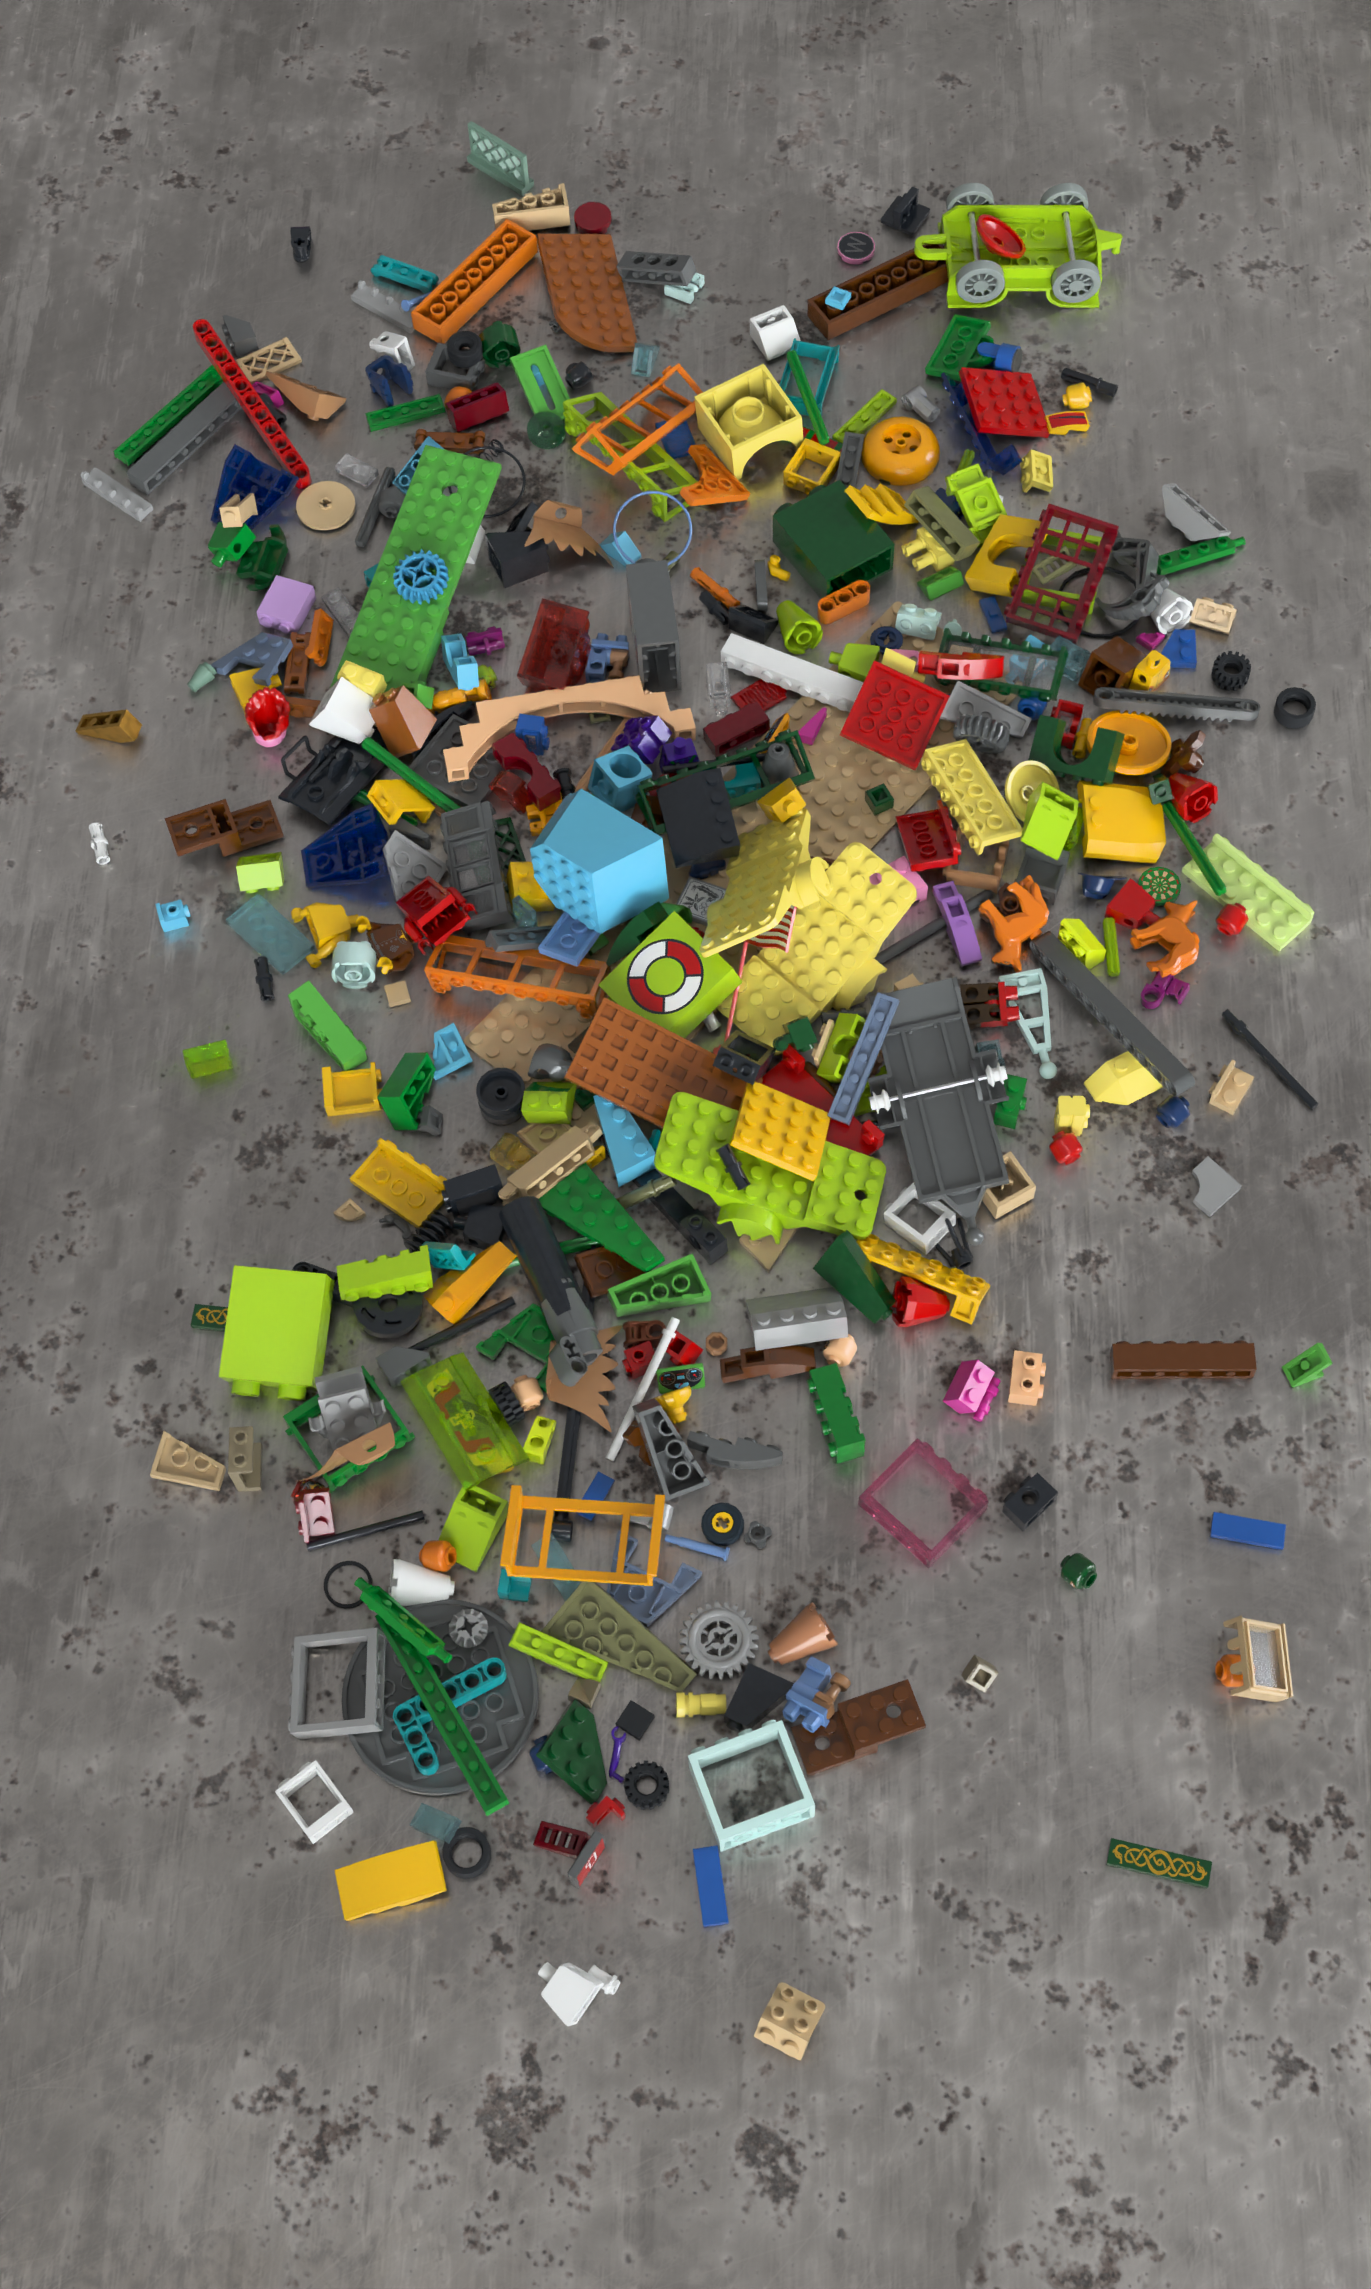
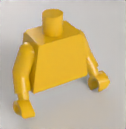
M315 902L303 909L294 908L291 911L294 923L300 922L304 917H306L318 950V953L306 956V960L312 968H318L322 964L321 959H325L331 954L338 942H348L350 940L351 928L359 926L355 924L359 917L358 914L347 916L342 905Z

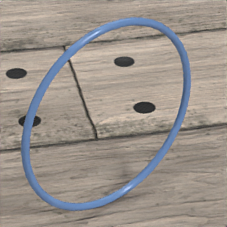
M645 491L638 493L629 498L627 501H625L623 505L619 508L615 516L613 523V537L615 544L619 552L623 555V557L632 564H635L636 562L630 559L622 551L617 541L616 524L619 514L630 501L639 496L646 494H660L667 496L676 501L682 507L689 522V537L687 543L682 552L676 558L667 563L668 565H670L677 561L685 553L690 544L692 537V522L690 515L685 506L677 498L668 493L661 491Z

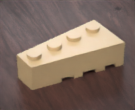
M564 183L559 184L558 188L550 190V188L542 189V193L532 195V193L525 194L519 200L511 198L492 204L495 230L506 219L528 231L570 225L569 205Z

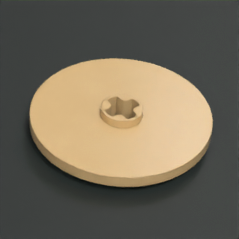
M321 481L308 486L301 492L296 502V511L299 519L306 526L315 530H332L341 527L351 519L356 507L355 498L351 490L345 485L334 481Z

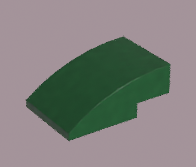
M659 901L634 917L622 930L610 950L606 962L608 967L632 952L654 931V925L669 916Z

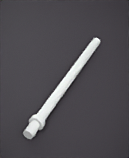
M671 1317L666 1329L663 1328V1336L605 1458L611 1461L615 1460L624 1441L622 1435L635 1418L632 1406L642 1403L671 1339H674L676 1336L675 1330L680 1320Z

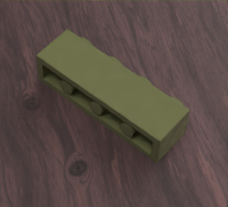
M929 486L913 490L904 506L955 561L971 557L980 541Z

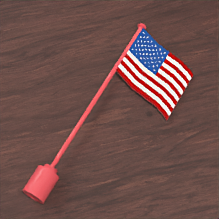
M791 905L778 925L772 929L744 941L738 969L740 979L748 943L760 948H777L788 953L797 907ZM739 986L734 990L724 1042L730 1036ZM721 1045L713 1049L714 1054L717 1055Z

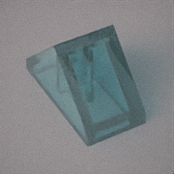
M642 342L635 343L631 374L650 377L660 346Z

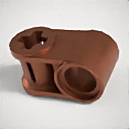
M660 1320L628 1321L623 1323V1330H625L623 1347L629 1349L650 1341L652 1347L657 1348L663 1334L658 1337H653L651 1334L655 1331L662 1332L663 1328L666 1329L664 1323Z

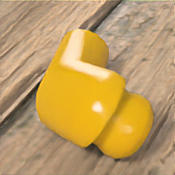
M771 555L770 560L767 562L770 574L787 582L791 573L781 569L779 563L781 559L779 556Z

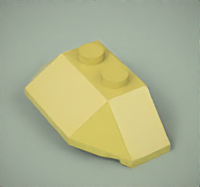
M1129 1051L1105 1062L1084 1082L1085 1087L1096 1102L1104 1101L1121 1105H1129L1163 1088Z

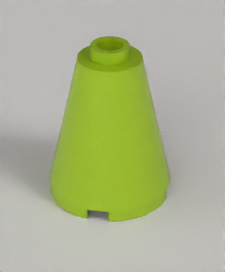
M791 600L783 601L778 605L776 614L783 642L788 651L793 654L806 653L805 650L809 648L814 649L820 643L823 636L820 623Z

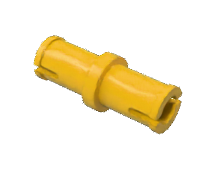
M1083 718L1079 732L1076 733V743L1072 751V755H1075L1076 758H1084L1086 755L1087 733L1090 723L1093 722L1091 718Z

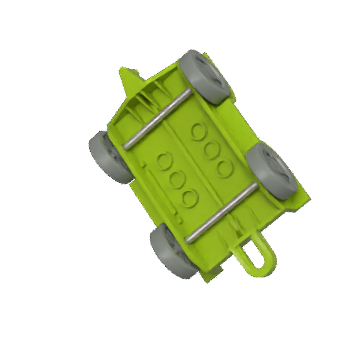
M967 183L956 187L950 192L946 200L947 212L942 215L941 222L937 224L938 234L918 237L915 241L914 253L923 260H946L949 280L946 292L948 308L989 307L1002 301L1008 291H1046L1047 299L1059 307L1099 308L1098 293L1102 282L1101 251L1112 248L1111 252L1113 254H1119L1123 236L1118 233L1098 229L1093 215L1088 211L1087 193L1077 184L1062 183L1049 188L1041 197L1040 205H994L993 193L987 186L979 183ZM980 215L994 216L1009 225L1024 242L1026 248L1024 255L1021 258L1011 259L989 252L982 242L976 227V221ZM944 244L945 249H926L922 245Z

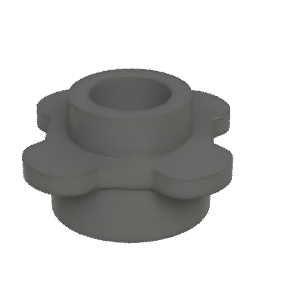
M753 1521L750 1523L748 1533L744 1534V1540L762 1549L766 1546L765 1541L767 1537L771 1536L772 1530L758 1521Z

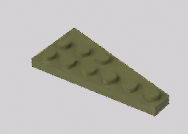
M582 1581L541 1631L677 1692H683L698 1674L596 1582Z

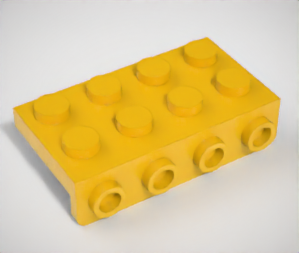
M379 1138L377 1140L378 1146L349 1178L350 1182L416 1228L422 1227V1221H428L427 1216L431 1213L434 1214L433 1209L438 1210L444 1203L441 1191L445 1190L443 1181L447 1179L441 1175L436 1176L426 1164L421 1163L420 1165L414 1161L415 1159L408 1152L398 1150L392 1141H385Z

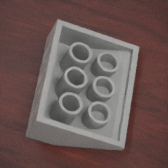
M834 1287L746 1300L756 1351L848 1337L847 1315L840 1293Z

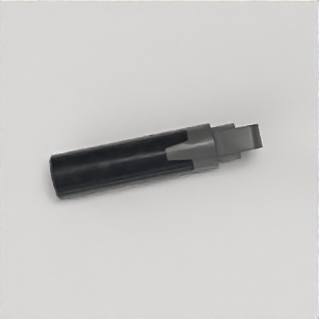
M535 1196L518 1197L501 1209L499 1218L546 1323L557 1343L549 1353L553 1367L559 1380L564 1385L572 1387L588 1371V1366L603 1352L597 1338L599 1331L539 1199Z

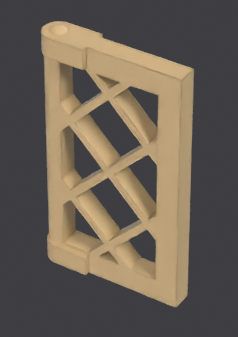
M285 337L235 361L252 385L256 381L260 382L267 379L266 371L280 373L301 363L302 359L289 339ZM283 345L286 347L285 350L277 349ZM270 352L268 358L259 357ZM273 353L282 354L281 361L271 359ZM286 355L293 357L292 359L284 362ZM253 360L251 366H247L244 364L246 362ZM256 361L266 362L264 369L254 367ZM269 363L277 365L267 370ZM252 371L260 373L255 376L251 375Z

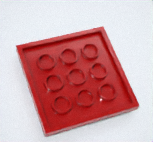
M966 367L960 369L959 375L978 433L1049 437L1047 422L1044 419L1045 413L1031 373H1013Z
M874 660L839 735L916 771L950 696Z

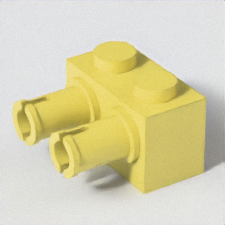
M924 527L917 529L915 540L901 546L905 557H909L918 551H921L923 554L912 559V564L916 571L931 564L936 572H939L953 565L955 561Z

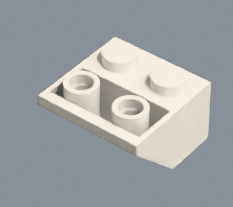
M784 305L750 318V336L767 361L790 351L794 338H796V341H801L794 319Z

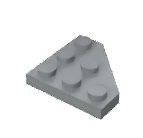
M396 830L383 847L396 901L427 876L439 882L447 869L444 862Z

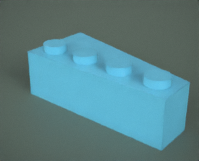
M598 1095L593 1096L596 1113L618 1187L655 1169V1151L630 1112Z

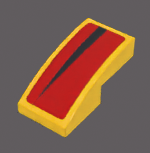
M1085 411L1059 412L1047 415L1044 418L1047 422L1049 434L1066 435L1069 430L1087 432L1090 427Z

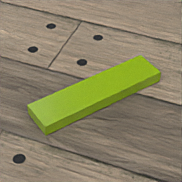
M881 389L832 435V439L843 443L845 432L865 434L897 403V398Z
M520 1622L508 1645L572 1675L598 1682L601 1681L608 1661Z

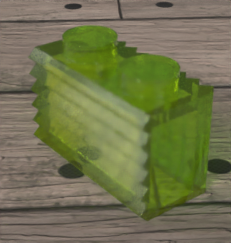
M226 1039L182 1050L186 1068L192 1079L234 1068Z

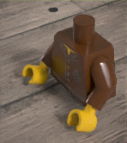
M365 916L357 918L355 922L356 925H359L357 931L359 933L367 931L368 942L371 943V947L376 952L377 967H382L381 972L387 975L392 971L405 970L415 956L412 946L415 942L405 933L401 924L375 923L369 921Z

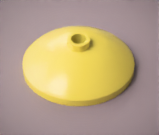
M1029 760L1017 764L1009 772L1005 782L1007 804L1012 813L1023 822L1029 796L1042 782L1060 791L1058 781L1053 772L1046 765L1038 761Z

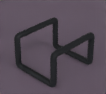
M306 735L281 758L284 773L293 780L296 776L288 771L285 760L304 741L309 753L314 756L318 754L311 749ZM331 754V755L309 776V782H313V778H314L332 759H333V760H334V759L337 760L335 754Z

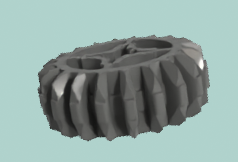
M966 714L965 716H960L953 728V737L956 741L967 739L972 749L981 753H1002L1009 743L1010 731L1007 727L1003 726L1002 723L996 722V720L982 717L981 715Z

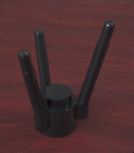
M958 1217L957 1222L963 1246H961L950 1220L946 1218L945 1222L956 1248L951 1251L952 1256L950 1257L938 1243L935 1247L948 1261L950 1267L955 1266L961 1270L973 1263V1255L966 1241L961 1218Z

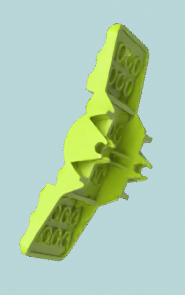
M677 1092L673 1095L654 1156V1165L660 1172L708 1193L716 1204L721 1207L717 1224L721 1225L722 1223L732 1221L739 1237L742 1234H747L750 1236V1240L754 1241L772 1235L776 1244H780L784 1228L807 1227L840 1235L848 1230L854 1239L859 1240L865 1239L871 1234L886 1175V1167L881 1160L825 1141L817 1177L814 1181H811L730 1146L737 1160L741 1161V1168L751 1183L738 1191L729 1172H725L724 1169L726 1167L716 1150L728 1143L730 1144L739 1111L686 1092ZM860 1190L864 1192L866 1199L858 1200L855 1197V1191Z

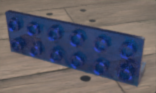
M943 372L941 374L944 380L942 385L950 392L951 396L949 398L951 402L958 407L957 414L965 421L964 427L966 431L973 436L972 443L980 450L979 456L985 464L988 463L994 472L998 471L1004 476L1023 462L1016 448L1010 444L1000 453L996 454L986 433L977 432L962 382L957 384Z

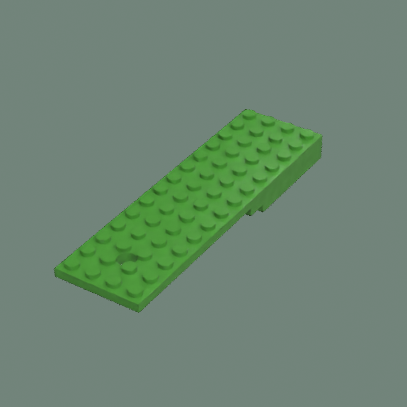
M425 445L330 688L338 681V673L346 660L382 674L387 683L384 693L391 688L402 686V683L426 682L441 643V636L444 635L442 630L449 615L448 607L502 469L500 463ZM455 486L457 488V492L452 493L450 496L443 494L444 489L447 487ZM422 549L425 554L430 550L433 555L437 553L439 558L444 560L445 566L448 568L449 581H447V588L443 589V595L437 594V600L431 598L430 603L423 600L420 605L417 600L412 604L409 599L405 600L402 595L398 594L397 588L394 585L393 573H396L395 566H400L399 559L406 560L405 554L410 557L413 551L419 554ZM430 568L429 571L432 575L436 576L437 572ZM406 578V584L412 587L413 583L410 579Z

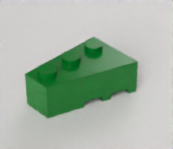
M427 1052L405 1053L377 1097L394 1130H417L418 1128L417 1116L419 1112H422V1107L425 1106L421 1103L424 1094L429 1093L436 1070Z

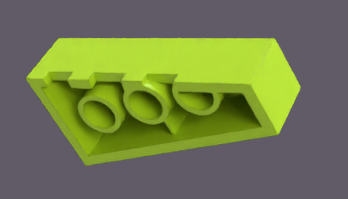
M428 1245L420 1246V1251L410 1253L409 1249L400 1251V1255L392 1258L387 1255L377 1256L373 1260L374 1262L370 1263L364 1259L336 1266L341 1300L356 1301L362 1297L379 1298L384 1294L402 1295L406 1291L424 1292L429 1288H433Z

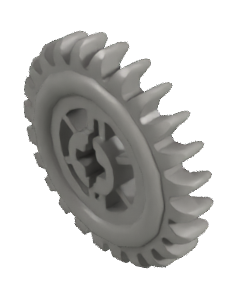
M716 1600L714 1607H712L709 1602H706V1609L703 1610L700 1606H697L698 1614L690 1612L689 1617L691 1621H683V1625L687 1629L679 1631L680 1635L685 1636L679 1640V1644L686 1646L681 1649L680 1653L682 1655L688 1654L685 1658V1663L694 1661L691 1666L692 1670L700 1667L701 1677L706 1671H709L710 1680L713 1679L715 1673H718L719 1679L722 1681L723 1675L726 1672L729 1678L732 1679V1670L742 1674L740 1665L747 1667L749 1664L747 1658L755 1660V1655L751 1650L757 1651L759 1649L758 1645L753 1643V1641L759 1640V1636L752 1634L757 1631V1626L749 1625L753 1622L752 1617L744 1618L746 1610L737 1612V1604L729 1608L728 1601H725L724 1605L720 1606L719 1601ZM717 1623V1627L713 1628L710 1632L705 1630L709 1625ZM719 1623L727 1624L730 1627L724 1629L719 1627ZM702 1634L708 1637V1641L701 1644ZM735 1635L737 1636L736 1645L730 1643V1638ZM715 1639L723 1640V1644L715 1643ZM729 1648L733 1649L729 1654L721 1656V1654L726 1653L729 1650ZM712 1651L715 1654H719V1656H713L708 1652Z

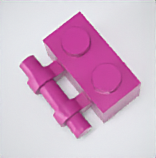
M978 1359L962 1361L943 1402L959 1414L975 1412L973 1418L976 1421L982 1422L984 1415L989 1413V1405L993 1397H996L999 1392L998 1386L1001 1381L993 1377L995 1372Z

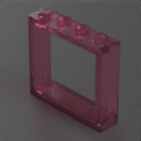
M917 1438L859 1496L858 1505L929 1569L987 1510L989 1501L980 1489L975 1490L969 1484V1480L962 1473L957 1474L945 1458H939L927 1442L922 1443ZM916 1453L975 1504L932 1550L873 1498Z

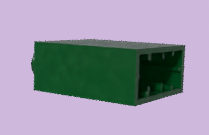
M840 480L827 487L825 485L815 487L806 498L795 504L785 503L781 505L773 515L774 544L820 599L855 581L865 580L869 583L893 570L895 543L876 521L864 515L845 492L847 488Z

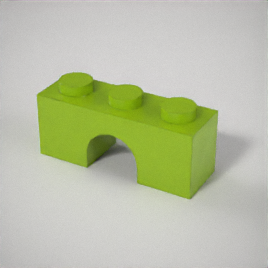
M839 1013L816 1073L817 1075L831 1083L841 1084L850 1061L848 1059L849 1051L857 1044L866 1019L858 1014Z

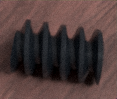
M433 1209L434 1214L431 1213L427 1216L428 1221H422V1227H417L415 1230L416 1234L410 1235V1241L404 1242L405 1247L411 1253L420 1251V1246L425 1241L442 1243L439 1236L448 1237L444 1230H454L450 1221L442 1213Z

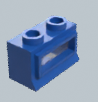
M519 713L515 729L518 739H523L530 752L533 751L537 756L544 755V751L549 749L550 739L547 738L548 726H545L544 717Z

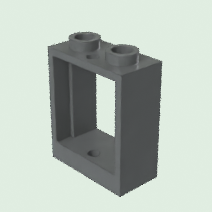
M438 343L425 371L427 385L450 390L460 386L473 391L474 387L478 385L480 372L483 373L485 368L483 358L476 365L470 367L466 376L442 371L446 360H450L447 344ZM461 348V349H460V351H468V350H469V349H465V348Z

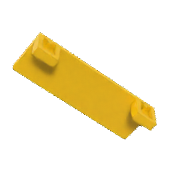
M870 1234L865 1239L857 1240L858 1245L871 1264L872 1261L957 1295L950 1316L972 1325L980 1303L990 1288V1284L986 1283L984 1279L966 1275L957 1268L951 1269L946 1267L938 1260L924 1258L920 1253L902 1249L896 1243H887L880 1240L874 1234Z

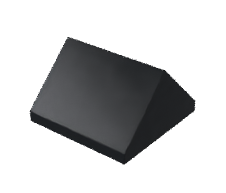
M746 605L733 606L728 611L730 630L762 644L766 643L779 623L778 619Z

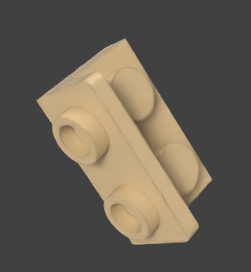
M1197 598L1189 623L1229 635L1237 609H1234V606L1228 603L1216 604L1211 598Z
M1231 1060L1228 1066L1224 1065L1219 1073L1221 1079L1218 1083L1214 1082L1209 1090V1094H1211L1209 1103L1234 1115L1254 1080V1076L1236 1068V1061Z

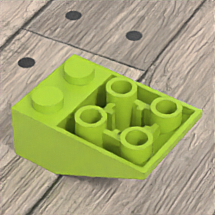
M1042 782L1029 796L1021 841L1058 860L1076 818L1079 801Z
M465 1481L452 1505L439 1540L450 1542L456 1549V1563L477 1572L507 1517L509 1504L507 1500Z

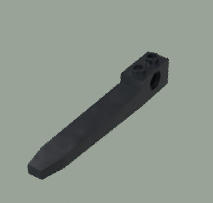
M602 1134V1135L599 1137V1139H600L602 1145L605 1147V1150H606L607 1153H608V1150H607V1147H606V1143H605V1139H604V1136H603V1134ZM653 1169L632 1181L640 1188L647 1184V1181L658 1179L662 1175L656 1169ZM674 1187L664 1190L657 1197L648 1198L710 1265L728 1252L727 1239L698 1209L695 1210Z

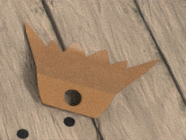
M547 500L533 516V528L524 547L544 538L545 544L554 540L560 551L565 550L570 544L575 552L582 556L585 547L594 556H596L595 551L598 552L613 567L612 562L601 546L581 528L582 510L580 507ZM558 508H565L567 511L566 516L557 518L555 516L556 510Z
M623 1325L599 1330L597 1338L603 1352L588 1366V1371L575 1386L568 1387L559 1380L550 1357L548 1358L546 1375L548 1400L566 1405L587 1415L609 1432H612L611 1427L599 1406H609V1403L598 1392L615 1390L614 1384L602 1373L614 1369L618 1366V1363L613 1359L603 1356V1354L608 1353L616 1346L606 1342L617 1334ZM555 1340L550 1342L549 1353L557 1344Z
M389 1422L335 1449L329 1460L317 1473L303 1480L323 1475L347 1461L356 1465H364L380 1458L395 1446L394 1433L396 1431L393 1432ZM376 1446V1449L374 1451L367 1452L368 1450Z

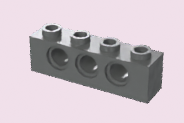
M626 251L616 266L623 282L688 286L697 271L690 255Z

